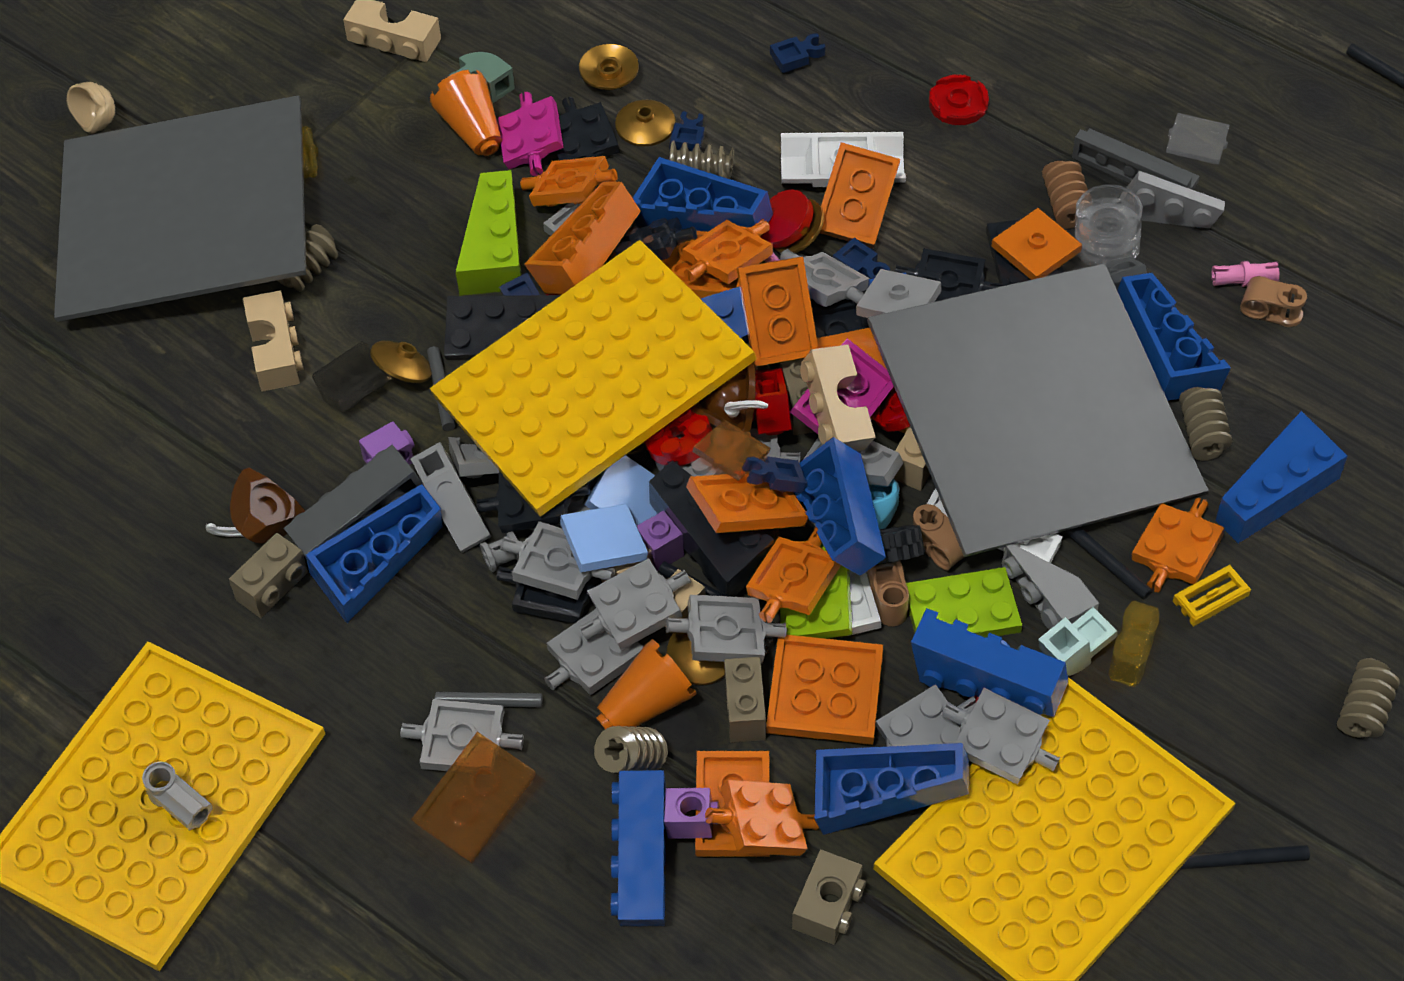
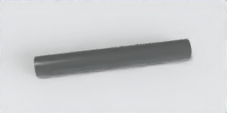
M430 347L427 349V355L432 372L433 385L445 378L440 349L438 347ZM437 401L442 429L445 431L453 430L455 428L454 419Z
M436 692L435 699L501 705L503 707L542 708L543 704L542 693Z

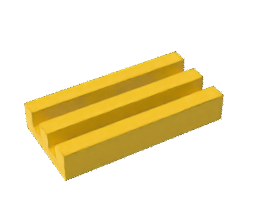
M1229 564L1175 594L1173 603L1176 606L1180 605L1182 607L1181 612L1184 616L1188 615L1190 617L1189 622L1194 627L1248 597L1251 589ZM1231 578V581L1207 592L1206 595L1191 603L1188 601L1223 580Z

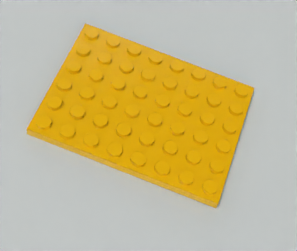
M639 240L433 385L430 390L437 401L541 517L756 361L757 358L755 352Z
M147 641L1 832L0 887L160 971L325 736L324 727ZM159 761L167 762L175 769L176 774L211 803L213 809L209 813L207 820L199 828H193L189 831L163 807H158L150 801L142 780L143 772L147 766ZM161 781L156 784L155 788L164 787L169 781Z
M1068 677V684L1055 716L1041 714V716L1050 721L1042 735V745L1040 748L1060 757L1054 771L1033 762L1024 771L1017 785L972 763L969 766V794L932 804L875 861L873 870L1008 981H1078L1183 866L1187 859L1194 854L1233 811L1235 806L1234 801Z

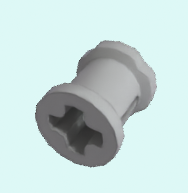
M512 531L507 533L508 538L517 540ZM504 538L490 544L486 542L480 544L484 560L491 572L496 571L499 565L514 559L519 560L518 554L501 550V543Z

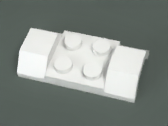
M903 132L781 133V184L813 183V187H827L841 142L901 159L894 183H905Z

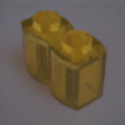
M1132 601L1126 608L1109 665L1110 680L1133 687L1141 681L1159 623V610L1157 607Z

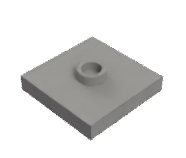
M880 269L857 304L856 315L868 318L935 302L941 292V282Z

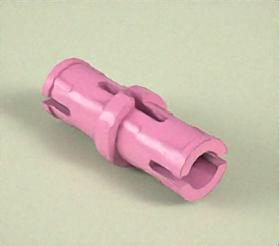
M1244 261L1240 265L1212 266L1211 279L1215 280L1212 284L1213 286L1241 284L1242 287H1245L1251 278L1257 276L1279 281V268H1275L1278 267V263L1250 264L1249 261Z

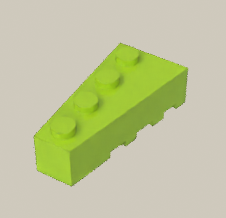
M511 170L480 173L456 268L459 296L501 292L499 286L521 276L515 196Z

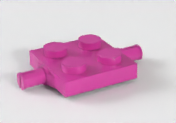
M524 92V95L522 93L519 95L521 108L498 118L499 131L502 138L503 162L509 170L522 164H529L530 174L538 176V173L540 175L543 173L542 158L551 152L564 148L558 108L552 96L533 103L532 94Z

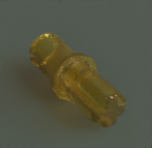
M302 126L303 177L314 178L318 175L316 160L318 148L313 143L312 130L307 126Z

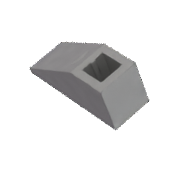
M440 442L410 458L426 490L441 508L442 519L461 553L491 537L464 482L459 477L452 459Z
M1014 544L1005 546L1002 567L1006 568L1008 577L1014 578L1019 584L1025 600L1029 604H1034L1041 613V619L1049 630L1065 617L1073 624L1092 607L1098 611L1099 602L1079 577Z

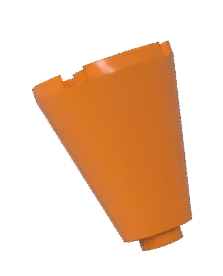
M462 70L451 74L438 84L440 90L435 95L433 92L431 93L430 103L433 109L475 154L483 156L494 154L499 149L502 138L486 78L478 70H476L477 74H470L469 70Z
M653 639L646 643L598 705L597 709L601 714L596 719L604 729L612 726L637 727L692 699L697 694L696 690L690 688L692 686L691 682L668 654L664 657L658 650L660 645Z

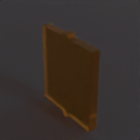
M723 420L694 446L692 452L711 463L713 468H719L739 481L749 472L742 469L746 458L756 457L762 460L769 454L771 448L752 437L750 432H744L730 422Z

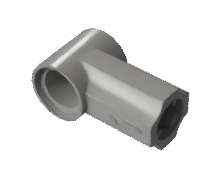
M159 761L150 764L144 770L142 776L143 784L150 801L154 805L163 807L189 831L193 828H199L207 820L209 813L213 809L211 803L181 779L170 764ZM169 781L166 786L155 788L159 782Z

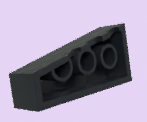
M672 460L649 481L650 505L657 514L664 510L682 532L685 551L690 557H694L710 583L713 582L720 591V596L735 597L746 587L773 546L774 539L762 529L716 533L686 488L692 475Z

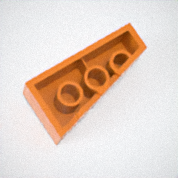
M602 182L524 265L544 293L564 294L604 265L641 210L622 182Z

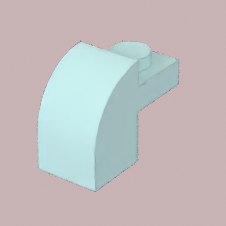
M1092 607L1073 624L1066 617L1038 639L1039 648L1044 654L1066 662L1067 676H1071L1091 664V658L1117 637V630Z

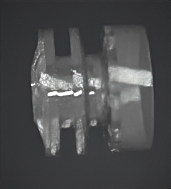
M1104 184L1093 187L1081 195L1076 203L1075 239L1082 243V250L1077 255L1084 263L1094 266L1126 257L1136 258L1140 252L1143 205L1136 194L1130 189L1119 185Z

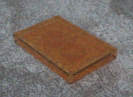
M477 731L411 820L472 863L537 775L536 771Z

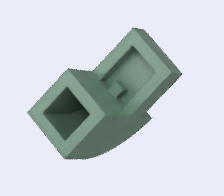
M473 52L463 55L459 58L460 69L451 73L469 70L470 74H477L476 70L480 71L486 78L492 104L515 89L512 67L491 53Z

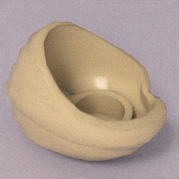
M91 81L75 84L69 88L67 106L84 131L94 134L105 129L112 122L115 115V104L110 91Z

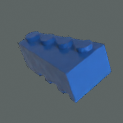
M658 157L633 196V200L641 210L635 219L636 226L641 227L649 226L652 222L661 218L669 220L678 217L682 230L694 226L696 231H710L725 220H729L738 226L752 227L761 219L769 222L773 216L768 191Z
M1146 273L1122 277L1117 291L1167 401L1179 399L1182 392L1194 387L1212 388L1220 391L1231 367L1224 359L1219 360L1212 352L1214 347L1207 338L1202 339L1193 329L1194 323L1189 316H1184L1175 307L1176 301L1154 274Z
M833 437L799 463L807 484L802 493H794L798 500L804 503L807 509L805 513L809 520L815 523L818 528L817 534L831 559L861 576L885 559L886 555L861 453Z
M421 484L306 554L309 573L346 623L443 527L441 508Z
M926 608L911 640L920 682L925 683L929 687L936 684L938 688L942 687L957 691L966 697H979L983 688H986L1039 715L1055 716L1068 684L1066 662L1020 645L1017 650L1013 649L1000 636L989 633L986 638L967 630L969 624L956 619L953 625L937 619L938 612Z
M963 743L816 750L815 821L823 835L969 794V759Z

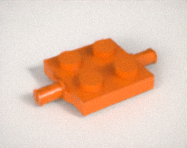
M605 156L552 161L548 168L537 177H523L520 185L524 191L533 189L529 195L533 206L546 205L552 207L565 203L581 204L594 191L597 185H600L602 182H616L618 174L615 169L607 170L609 164Z
M761 219L752 227H743L725 220L682 249L683 259L693 264V266L684 271L687 280L693 282L701 275L708 273L730 284L738 278L736 268L759 264L773 255V244L760 237L770 230L769 223Z
M1196 498L1189 512L1181 511L1166 504L1159 505L1132 551L1133 561L1148 566L1154 572L1149 582H1147V585L1152 590L1154 588V592H1160L1166 578L1180 579L1190 584L1197 583L1224 535V527L1202 518L1209 506L1205 499L1201 503V498Z
M815 527L807 541H792L778 537L746 585L749 596L767 601L759 613V617L764 622L767 620L768 623H771L780 608H788L810 615L841 567L840 564L831 559L827 551L820 547L822 541L817 534V527Z
M727 780L721 786L725 802L724 809L709 807L705 812L708 824H725L733 835L737 853L801 856L808 849L802 829L817 830L819 828L815 821V814H801L798 812L791 785L783 783Z

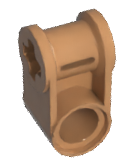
M1257 276L1249 280L1240 309L1249 318L1277 323L1284 327H1293L1300 324L1303 319L1301 308L1307 301V293L1298 285L1286 284ZM1295 294L1294 302L1292 303L1290 302L1291 296ZM1287 309H1290L1289 317L1286 318Z
M925 504L917 507L913 514V525L921 526L925 553L941 569L949 570L963 559L964 555L948 517L934 505Z
M901 561L873 566L866 574L880 620L884 625L898 626L906 621L909 602V591L904 579Z

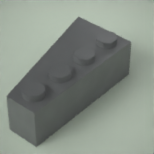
M392 444L385 450L378 452L361 469L351 473L343 483L331 492L325 493L317 503L304 513L294 517L292 522L284 527V529L306 557V554L417 486L421 484L424 486V484Z

